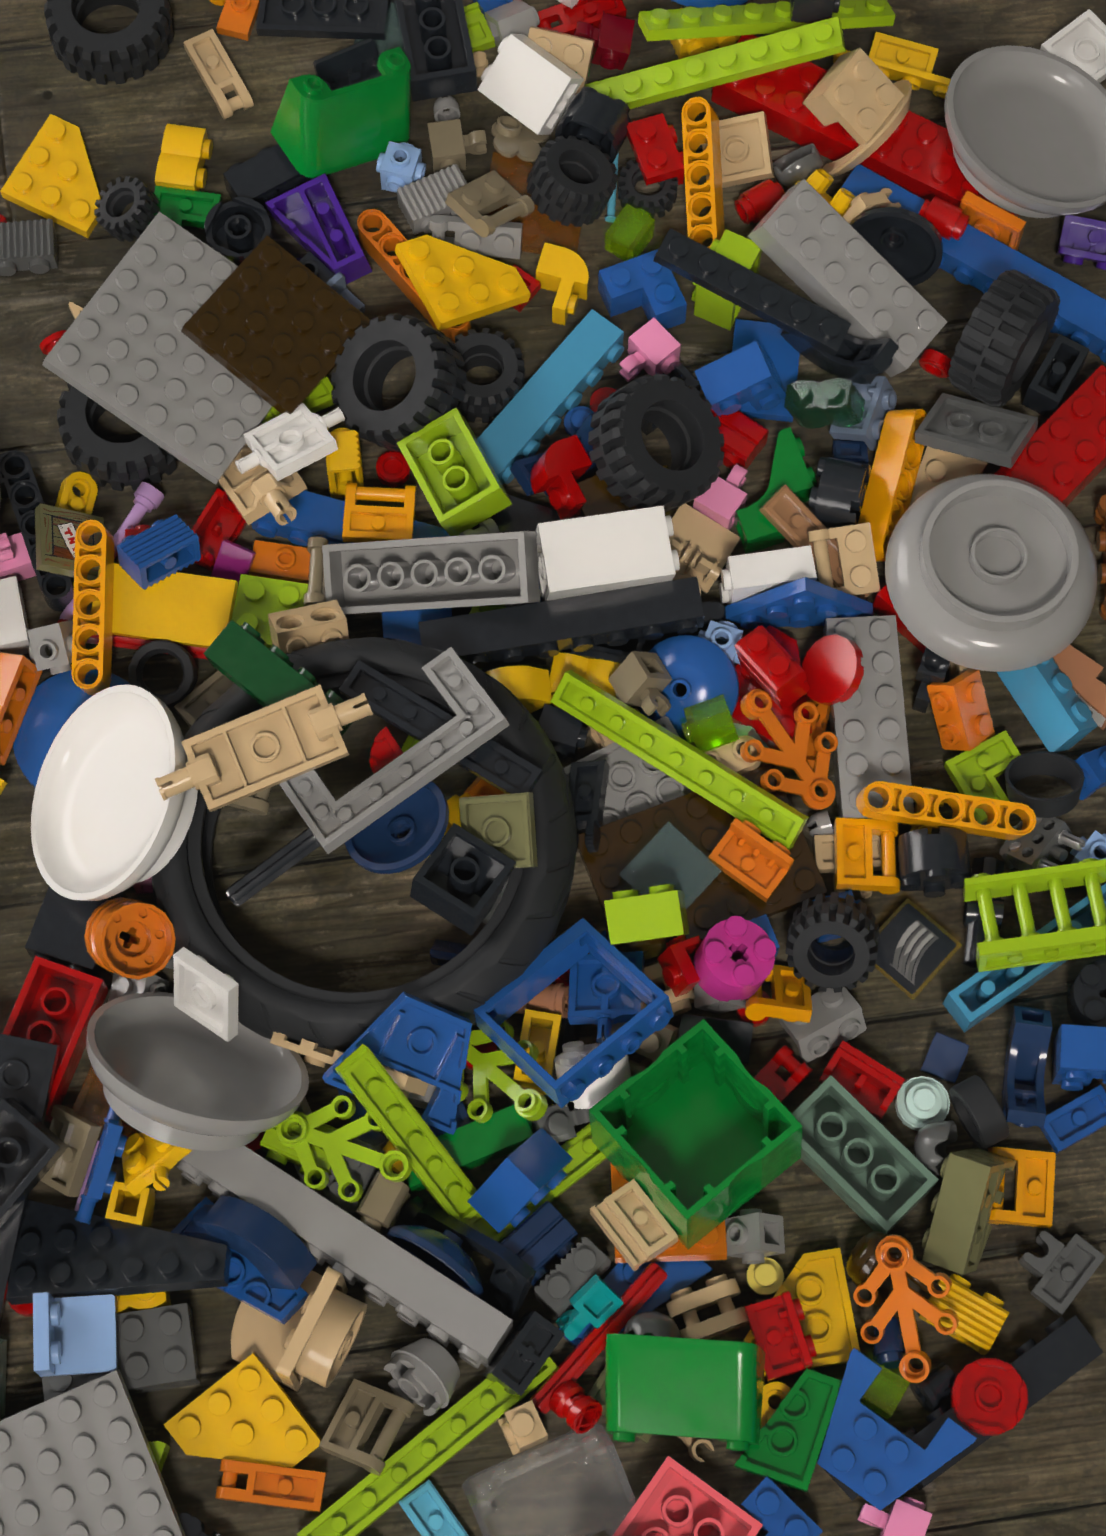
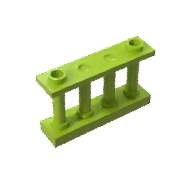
M1088 858L1073 864L994 875L979 873L971 878H965L964 902L978 901L985 936L984 942L977 943L976 962L978 972L1106 955V906L1100 884L1106 882V859ZM1086 885L1094 926L1076 929L1072 926L1064 888ZM1050 890L1058 931L1040 934L1035 929L1028 893ZM1013 895L1022 935L1020 937L1003 939L999 935L992 898Z

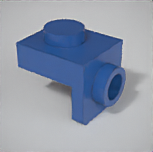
M1106 746L1082 754L1075 760L1084 773V783L1079 797L1080 800H1084L1097 789L1106 786Z

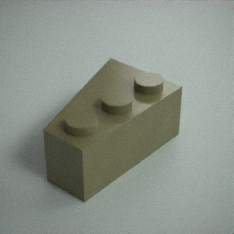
M978 1147L952 1152L945 1158L940 1171V1176L943 1178L941 1189L935 1195L931 1205V1212L934 1214L932 1224L926 1230L922 1240V1248L925 1249L923 1261L962 1275L977 1270L993 1227L988 1224L993 1203L1001 1204L1005 1193L998 1191L1006 1170L1013 1172L1016 1160L982 1150Z

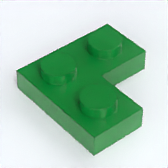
M155 186L154 194L159 200V204H157L160 208L159 212L182 228L184 226L204 228L205 219L209 211L216 204L222 202L221 194Z

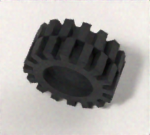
M629 160L626 168L622 167L618 180V199H621L620 205L623 209L627 207V213L630 216L636 211L637 219L640 220L643 219V214L648 215V220H654L655 213H657L659 218L665 216V210L670 212L673 208V203L675 204L677 199V177L658 182L661 189L657 194L651 196L642 195L636 191L635 185L637 182L644 180L637 160L636 163Z
M126 176L124 181L121 177L116 178V185L110 182L106 185L109 190L107 192L103 190L100 192L99 195L102 197V200H96L95 205L99 209L94 210V215L97 217V222L114 238L121 242H124V239L131 242L133 241V235L139 238L142 234L141 231L146 229L148 224L154 219V214L160 211V208L157 206L159 200L140 179ZM134 202L131 209L124 215L120 216L123 209L128 204Z

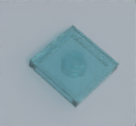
M668 821L619 875L635 890H638L640 895L650 894L649 887L674 884V890L684 891L687 910L722 870Z

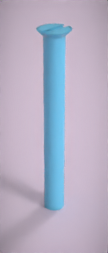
M619 153L617 154L613 162L617 169L615 172L616 175H618ZM617 183L608 201L607 216L604 218L609 223L617 221L615 217Z

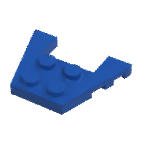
M403 991L334 1062L322 1078L325 1083L353 1094L335 1068L364 1044L369 1047L381 1064L436 1086L422 1115V1119L427 1125L453 1135L457 1125L455 1118L457 1105L460 1104L461 1079L463 1069L466 1067L472 1023L463 1016Z
M853 1348L848 1359L817 1464L881 1511L973 1444L977 1437L948 1417L926 1449L921 1447L861 1402V1399L883 1368L858 1349Z

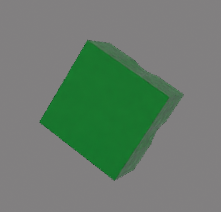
M704 1019L667 1047L648 1068L628 1078L589 1109L592 1142L628 1182L635 1179L687 1249H690L801 1158L803 1129L801 1123L767 1087L759 1083L748 1073L737 1054Z

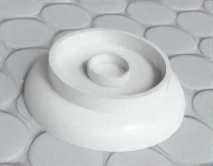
M126 684L112 686L96 693L80 705L55 737L39 773L31 812L33 853L39 871L46 883L59 895L68 899L79 901L106 899L125 891L135 883L151 878L162 870L176 854L192 822L198 790L194 787L164 801L159 792L160 788L157 787L155 782L157 777L160 778L186 767L185 763L188 762V758L181 743L185 739L175 717L166 704L141 687Z

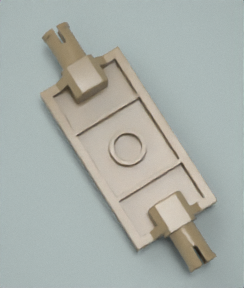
M245 444L218 481L248 525L269 512L272 513L279 525L288 524L283 514H286L292 522L296 518L297 511L288 500L308 489L298 472H295L277 481L267 468L260 465L241 474L235 461L252 453V450Z
M318 685L181 741L188 758V762L185 763L186 767L160 778L157 777L155 782L157 787L160 788L159 792L164 801L191 788L200 789L209 811L212 812L348 756V750L340 733L343 730L342 726L366 716H371L373 713L365 693H361L357 697L333 706L332 703L328 704L321 685Z

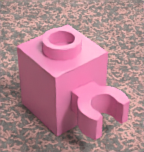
M652 318L629 337L628 353L630 355L620 362L622 369L619 373L627 382L634 379L642 369L651 376L663 373L667 375L680 362L681 344L655 318Z
M736 464L726 481L718 477L715 482L711 483L709 490L693 499V508L730 530L734 524L736 510L743 509L746 505L747 493L740 489L747 480L745 476L748 470Z
M6 532L0 534V579L16 576L18 581L36 576L22 533L7 536Z
M904 1496L903 1501L896 1499L892 1502L889 1513L880 1511L868 1504L863 1505L858 1521L881 1529L880 1536H925L932 1514L924 1511L926 1506L924 1503Z

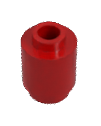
M766 179L741 193L739 199L734 202L740 219L745 224L761 221L785 194L784 189L778 182Z
M937 196L932 201L926 199L919 212V215L934 225L941 237L949 241L951 238L957 241L961 239L971 217L964 213V209Z

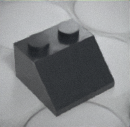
M454 823L414 876L410 897L472 936L495 904L516 866V862Z

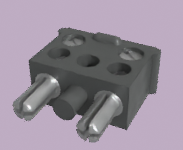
M1036 817L1034 829L1016 840H1005L1004 845L999 850V854L1009 869L1016 868L1023 871L1059 866L1054 862L1056 859L1061 862L1066 860L1068 852L1065 850L1066 846L1081 851L1085 847V841L1074 836L1066 822L1056 817ZM1022 821L1012 827L1016 830H1021L1023 826Z

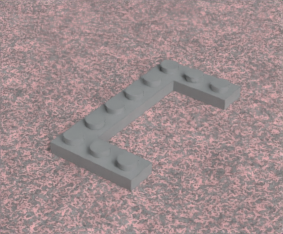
M452 647L424 665L422 670L456 714L454 718L337 801L315 770L280 783V786L327 854L341 846L509 726L504 715Z

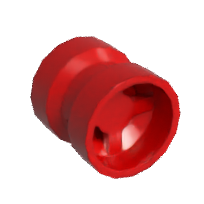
M569 1380L560 1385L553 1393L549 1403L550 1409L558 1417L566 1418L567 1425L577 1434H583L593 1428L599 1421L603 1410L602 1405L594 1397L586 1396L585 1389L574 1380Z

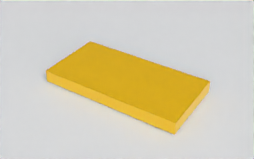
M114 563L112 635L153 641L167 640L175 644L208 648L232 619L238 582L230 579L176 572V574L172 573L170 577L166 576L158 584L154 583L152 587L148 586L144 590L119 564ZM99 567L98 576L101 573V567ZM93 601L90 615L95 614L99 610L100 601Z

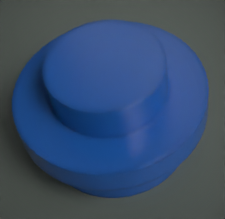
M584 406L574 407L571 411H568L564 418L566 432L572 436L581 427L589 414L594 412Z

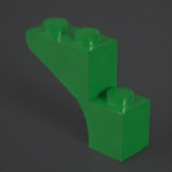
M791 427L782 429L778 433L767 491L754 504L736 510L734 526L738 536L741 537L740 541L745 554L784 542L785 537L759 511L781 486L786 484L803 503L809 501L812 487L817 486L813 469L811 467L806 468L803 457H805L803 443L799 437H794Z

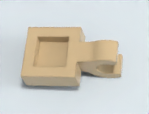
M884 188L880 192L871 194L864 192L851 201V207L843 218L850 223L854 218L866 211L882 207L900 208L901 204L889 201L888 197L892 193V190L889 188Z

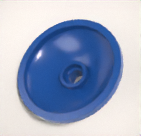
M680 635L661 641L649 651L657 653L673 679L661 694L671 704V708L664 716L669 718L680 738L685 741L701 739L715 733L728 722L738 702L739 679L732 660L720 646L700 636ZM679 683H683L687 688L684 696L679 695L676 691ZM639 707L641 713L653 721L662 718L657 710L651 716H648L642 707Z

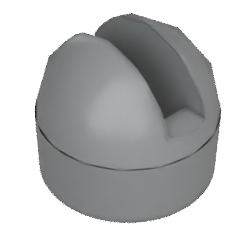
M452 96L438 97L433 106L435 120L439 122L459 119L460 108L456 99Z
M827 809L814 813L808 819L807 827H816L809 832L811 836L834 834Z

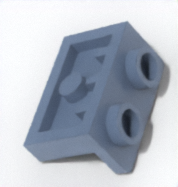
M876 376L871 384L846 381L829 430L833 439L864 441L870 451L877 450L886 413L894 410L897 403L896 392L886 376Z

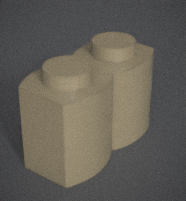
M377 1171L356 1210L359 1216L358 1220L381 1235L387 1236L390 1228L396 1226L401 1211L411 1198V1195L408 1193L409 1187L403 1182H392L383 1177L380 1171Z

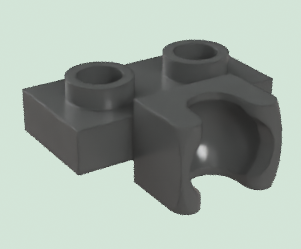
M1041 1231L1036 1237V1243L1043 1249L1044 1257L1038 1258L1027 1252L1020 1258L1019 1264L1036 1278L1040 1279L1030 1294L1060 1317L1106 1256L1078 1234H1075L1065 1246L1047 1231Z

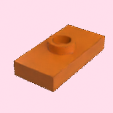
M226 0L216 27L217 34L249 41L258 15L260 0Z
M260 540L254 541L253 551L256 554L249 575L308 584L310 553L306 547Z

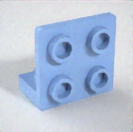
M49 1292L33 1293L34 1372L40 1377L107 1373L117 1370L116 1297L113 1294L53 1298Z

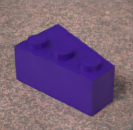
M325 173L265 202L274 220L307 252H311L332 273L336 275L340 272L345 276L346 285L373 272Z

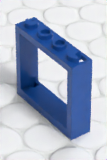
M584 918L580 919L544 948L520 977L502 988L486 1001L484 1005L473 1010L477 1027L560 1108H563L570 1101L577 1100L589 1085L598 1078L609 1074L617 1062L627 1054H632L638 1050L646 1038L655 1031L662 1030L674 1016L669 996L618 949L610 945V942ZM588 953H591L647 1006L560 1078L555 1080L499 1025Z

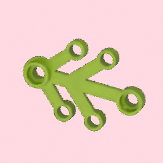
M504 1021L499 1026L501 1028L505 1027V1032L513 1038L514 1029L512 1025ZM480 1029L471 1031L467 1061L473 1065L474 1100L468 1105V1116L478 1123H485L492 1117L493 1108L489 1104L490 1080L515 1101V1110L520 1116L529 1121L541 1119L548 1107L546 1097L535 1089L528 1088L524 1090L499 1068V1066L515 1064L502 1050L483 1054L474 1046L493 1041ZM528 1040L519 1041L518 1044L523 1049L530 1047L529 1055L536 1061L539 1055L538 1048ZM464 1069L460 1086L462 1091L460 1102L467 1097L469 1092L468 1085L464 1082ZM531 1097V1104L524 1108L525 1102ZM483 1105V1106H484V1111H483V1113H482L481 1115L477 1116V1115H476L477 1109H478L480 1106Z
M340 1095L335 1097L331 1104L309 1115L295 1111L289 1118L277 1125L276 1133L279 1141L284 1146L295 1149L305 1172L304 1182L309 1188L314 1190L324 1189L328 1185L329 1175L326 1170L318 1167L310 1144L323 1148L339 1185V1197L344 1201L354 1203L362 1197L363 1188L358 1181L353 1180L344 1156L379 1168L382 1176L392 1182L406 1180L411 1174L412 1162L406 1154L397 1150H391L383 1154L349 1142L371 1130L382 1131L379 1126L372 1125V1117L368 1112H366L365 1116L329 1134L316 1130V1128L336 1117L349 1119L354 1115L356 1110L354 1101L347 1096ZM342 1101H347L349 1105L347 1112L339 1114L338 1105ZM300 1124L302 1128L300 1135L292 1137V1127ZM396 1161H402L403 1170L399 1174H394L392 1171V1166ZM315 1172H320L322 1175L320 1183L313 1185L311 1182L312 1175ZM349 1184H354L356 1192L352 1197H346L345 1188Z

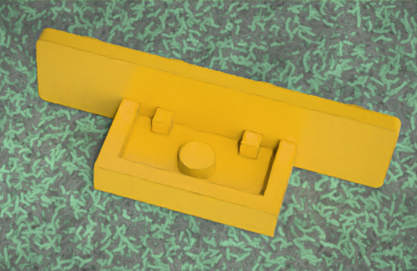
M880 32L875 33L869 58L890 80L897 82L908 80L912 84V90L923 88L933 91L932 93L935 96L945 99L951 79L932 74L939 51L938 48ZM846 50V52L835 54L833 63H835L841 55L851 51Z

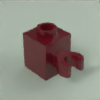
M603 13L597 28L586 22H578L574 36L595 40L591 63L601 65L605 69L623 71L630 54L635 20Z

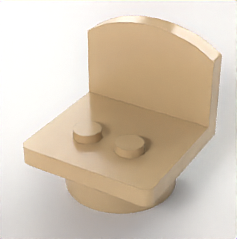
M330 1267L326 1269L323 1276L314 1271L309 1273L300 1285L309 1296L304 1305L285 1325L241 1301L231 1332L232 1359L241 1363L255 1352L277 1382L298 1392L304 1377L328 1388L347 1358L367 1310V1304L347 1295L348 1288L343 1274Z

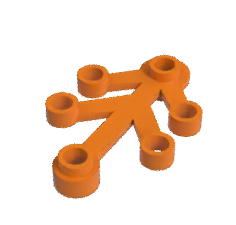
M754 689L744 695L740 704L742 713L751 720L759 719L781 751L766 748L759 740L751 739L740 748V755L743 760L749 763L760 761L790 768L800 778V780L784 778L783 773L778 769H770L760 778L762 788L767 792L782 791L799 795L804 804L814 810H822L829 807L833 803L836 794L834 784L828 778L831 752L836 750L838 746V739L832 732H823L814 739V748L817 754L814 770H812L806 762L810 726L818 717L816 706L810 702H804L795 708L794 719L796 725L792 741L772 712V700L767 692L761 689ZM755 697L762 700L763 708L756 706ZM802 708L809 711V719H805L802 716ZM822 738H826L829 741V749L823 747ZM749 745L755 747L757 751L756 757L749 754ZM769 775L776 778V786H772L768 782ZM816 786H820L823 790V797H819L816 794Z
M889 1235L884 1237L877 1245L875 1255L878 1265L866 1282H862L857 1286L853 1293V1298L857 1305L870 1307L878 1297L877 1289L889 1274L891 1275L893 1291L873 1319H869L863 1324L860 1334L862 1339L868 1344L880 1342L885 1334L886 1325L898 1311L906 1352L899 1363V1371L908 1382L919 1383L927 1378L932 1364L927 1353L921 1351L914 1310L933 1323L936 1330L943 1335H950L955 1332L959 1324V1318L954 1311L949 1309L941 1310L909 1287L907 1273L925 1284L928 1292L936 1298H943L949 1293L952 1281L947 1274L942 1272L934 1273L914 1258L913 1247L906 1238L900 1235ZM892 1247L898 1248L902 1253V1257L899 1259L892 1258L889 1254V1249ZM937 1279L942 1280L946 1285V1289L943 1291L936 1290L933 1286V1281ZM862 1289L869 1290L872 1294V1299H862L859 1291ZM949 1317L953 1321V1326L950 1328L942 1326L940 1318ZM868 1326L876 1327L879 1331V1336H870L866 1328ZM913 1358L920 1359L923 1363V1368H913L910 1360Z

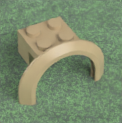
M861 48L841 55L803 102L824 126L839 122L859 144L856 149L846 156L827 163L822 168L832 177L848 172L873 154L897 129L910 107L912 84L908 80L892 83Z

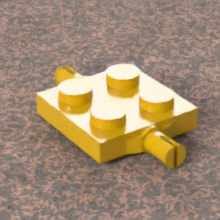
M143 1133L131 1135L126 1141L122 1154L125 1188L134 1196L152 1183L156 1190H166L165 1186L168 1188L170 1185L168 1179L169 1171L177 1162L189 1154L192 1149L170 1145Z

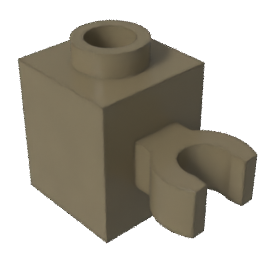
M460 119L427 123L433 173L451 167L453 164H457L460 171L466 170L467 153L474 155L487 153L485 130H476L468 135H462Z
M632 651L608 679L616 692V697L628 706L642 707L648 716H651L657 710L658 714L663 717L671 708L669 700L661 692L673 679L657 653Z

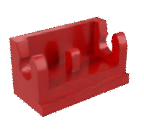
M218 488L191 529L199 537L201 559L199 562L195 561L194 563L211 572L222 541L226 539L235 543L247 525L235 505L228 500L226 492Z
M843 1040L819 1079V1082L823 1083L830 1075L834 1077L866 1110L879 1120L883 1118L905 1081L903 1077Z

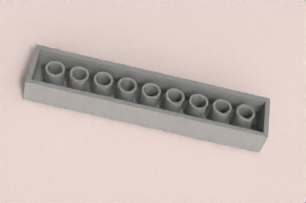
M246 1146L224 1151L192 1150L178 1162L177 1168L182 1171L181 1175L197 1186L204 1182L208 1185L216 1199H219L221 1195L235 1197L271 1214L305 1244L316 1259L317 1265L322 1267L325 1262L332 1266V1269L343 1274L346 1284L351 1287L357 1282L364 1287L363 1290L367 1292L365 1295L382 1307L389 1303L398 1312L396 1316L414 1328L418 1323L427 1328L428 1337L442 1347L447 1348L449 1343L459 1349V1357L477 1369L481 1364L488 1367L512 1333V1319Z

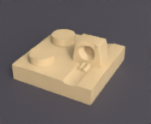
M764 111L719 120L722 187L726 188L757 180L774 178L767 118ZM708 143L702 144L703 151L707 148Z

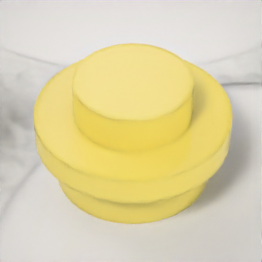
M764 1257V1263L750 1264L746 1279L749 1287L755 1293L771 1295L781 1287L784 1273L777 1261Z

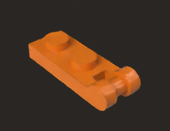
M221 1459L219 1471L223 1472L221 1486H217L216 1499L321 1513L327 1475L325 1472ZM238 1475H248L246 1490L236 1488Z

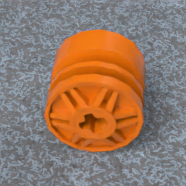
M124 897L107 900L97 907L87 921L84 935L87 952L96 964L122 977L138 980L154 976L167 965L173 955L176 941L173 924L165 912L152 904ZM122 931L130 934L128 941L119 938Z

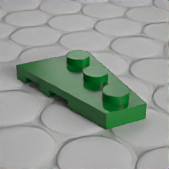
M806 1368L779 1404L777 1410L765 1426L761 1428L759 1445H750L749 1451H745L740 1456L734 1467L764 1478L767 1476L770 1480L807 1492L828 1430L842 1380Z

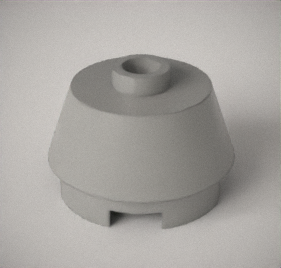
M421 1338L394 1351L391 1354V1360L384 1367V1370L391 1373L393 1377L388 1383L392 1391L397 1396L423 1407L424 1415L426 1416L434 1415L439 1408L447 1407L460 1377L459 1367L450 1353L437 1342L427 1338Z

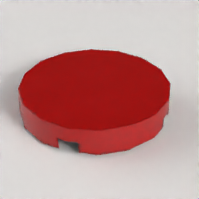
M837 634L827 635L816 641L807 651L802 663V669L805 671L806 680L809 684L810 690L806 694L810 699L831 706L838 702H845L856 692L864 675V666H861L860 657L863 658L862 651L854 641Z
M980 1358L966 1365L956 1376L951 1389L952 1407L958 1420L970 1431L983 1436H997L1012 1430L1024 1417L1028 1405L1027 1386L1020 1374L1016 1372L1017 1370L1011 1364L997 1358Z

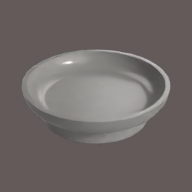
M1006 45L987 48L969 56L958 66L950 80L945 96V120L956 162L965 178L981 195L1007 211L1033 218H1050L1094 210L1106 203V89L1098 81L1078 66L1059 56L1024 46Z
M975 474L951 479L935 486L920 496L905 511L897 522L887 546L885 578L889 597L900 620L911 634L929 650L948 661L967 668L981 671L1005 672L1021 670L1043 663L1062 652L1076 639L1086 625L1095 603L1097 564L1092 544L1083 526L1075 515L1052 494L1018 478L995 474Z
M145 992L115 998L99 1007L88 1022L86 1049L92 1068L103 1084V1092L108 1104L121 1119L136 1130L170 1145L200 1151H224L242 1147L253 1141L260 1132L274 1128L289 1118L300 1106L309 1086L308 1071L297 1052L270 1043L271 1039L253 1032L240 1022H238V1035L227 1042L175 1007L174 993Z

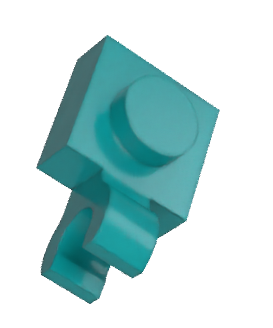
M595 1274L569 1299L574 1309L564 1312L556 1320V1324L565 1333L564 1335L572 1341L589 1323L598 1329L624 1302L612 1288Z

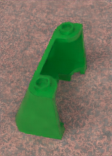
M400 47L386 50L379 56L377 67L382 76L331 91L323 79L316 75L307 74L289 79L270 133L301 175L308 178H316L324 173L329 175L378 159L381 152H386L389 141L395 143L408 142L410 138L411 64Z
M616 1333L607 1334L606 1433L613 1434V1441L635 1443V1437L643 1436V1434L717 1439L726 1442V1449L749 1451V1445H759L765 1352L759 1345L746 1342Z

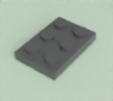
M942 393L915 431V443L985 461L997 466L1012 468L1037 430L1038 417L999 407H991L988 404Z

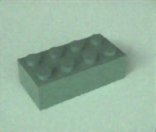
M831 1075L792 1113L803 1126L800 1159L873 1231L888 1234L928 1194L939 1180Z

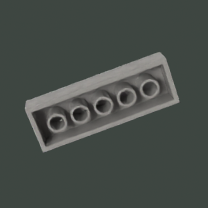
M805 179L791 187L748 235L819 307L851 323L848 334L863 340L891 338L899 348L892 357V364L885 371L890 377L907 370L947 323Z
M536 531L322 545L326 602L337 599L344 614L540 602Z
M896 615L826 618L822 637L837 634L854 641L862 651L863 658L860 657L861 666H864V675L859 688L851 698L843 703L838 702L830 706V731L838 739V746L832 752L838 818L872 819L863 816L856 807L857 795L864 787L875 781L912 786ZM870 791L868 794L869 803L875 808H881L883 805L881 795ZM905 797L903 801L905 810L914 814L913 798ZM898 823V829L910 828L911 826L910 824Z

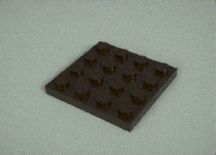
M267 235L184 324L181 332L281 414L285 412L292 414L336 367L337 355H342L345 349L343 347L345 341L348 338L353 339L356 335L355 330L363 324L369 326L370 319Z

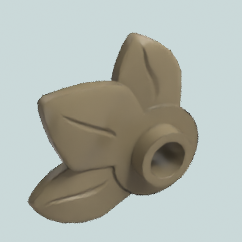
M512 116L498 117L497 122L492 125L491 133L495 137L493 146L498 153L508 158L517 155L520 159L527 162L536 161L541 151L539 143L549 139V135H537Z

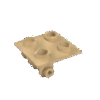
M685 503L678 507L672 517L674 534L669 537L671 550L676 549L679 556L680 569L675 572L676 574H685L692 577L697 576L700 589L708 593L741 537Z

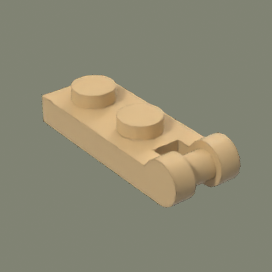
M213 29L183 42L188 56L216 103L223 119L233 116V112L240 108L246 110L254 106L249 91ZM234 90L237 96L227 100L224 94Z

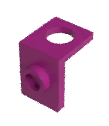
M225 539L222 541L210 577L236 580L239 585L241 574L249 575L256 553Z

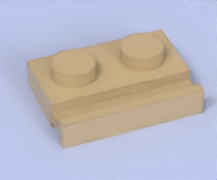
M635 1179L606 1197L596 1207L594 1205L590 1208V1215L633 1271H636L640 1265L646 1261L649 1262L678 1242L676 1232Z

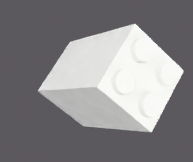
M664 505L538 523L535 530L539 584L543 602L672 581L675 578V571L680 569L678 552L676 549L671 550L669 539L674 534L672 518L670 515L665 516Z

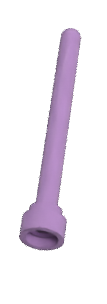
M141 482L135 491V499L133 500L135 505L113 536L115 543L114 560L118 555L116 545L120 544L125 538V529H134L146 512L150 513L152 509H157L165 498L158 489L146 482ZM73 599L60 615V619L73 620Z

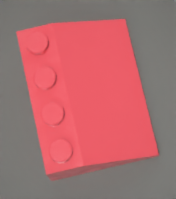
M667 1456L613 1536H756L763 1524L674 1459Z

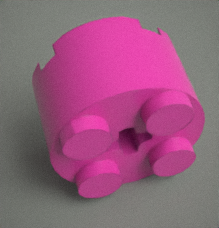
M731 916L726 920L720 921L709 930L694 955L693 964H695V970L700 978L699 986L708 995L719 1001H742L750 998L757 992L773 968L776 954L775 943L760 926L745 920L741 916Z

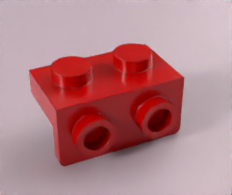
M661 113L628 123L627 137L646 186L677 177L678 185L683 184L684 154L683 151L678 152L675 145L677 143L676 131L672 124H667L664 114Z
M790 1291L781 1293L780 1296L744 1307L755 1344L759 1345L765 1352L764 1372L767 1381L812 1367L813 1362L811 1358L816 1357L817 1353L811 1335L804 1336L799 1322L805 1320L799 1298L792 1299Z

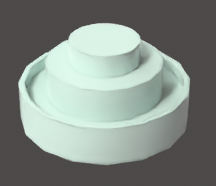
M919 1076L909 1079L902 1085L896 1095L895 1108L897 1116L904 1125L912 1130L919 1131L928 1123L944 1121L949 1113L950 1099L948 1092L940 1082L931 1077Z

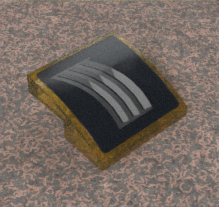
M907 898L879 928L878 954L875 968L912 1000H915L963 944Z

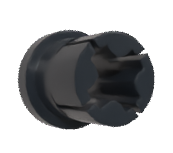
M942 1362L932 1369L927 1378L922 1382H909L910 1388L918 1402L927 1411L933 1412L939 1408V1402L951 1394L956 1374L947 1364Z

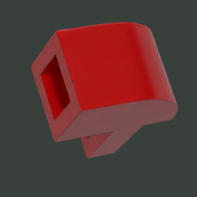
M577 434L553 443L534 464L530 475L534 494L546 491L552 507L556 509L561 520L572 517L587 502L576 480L587 471L592 462Z

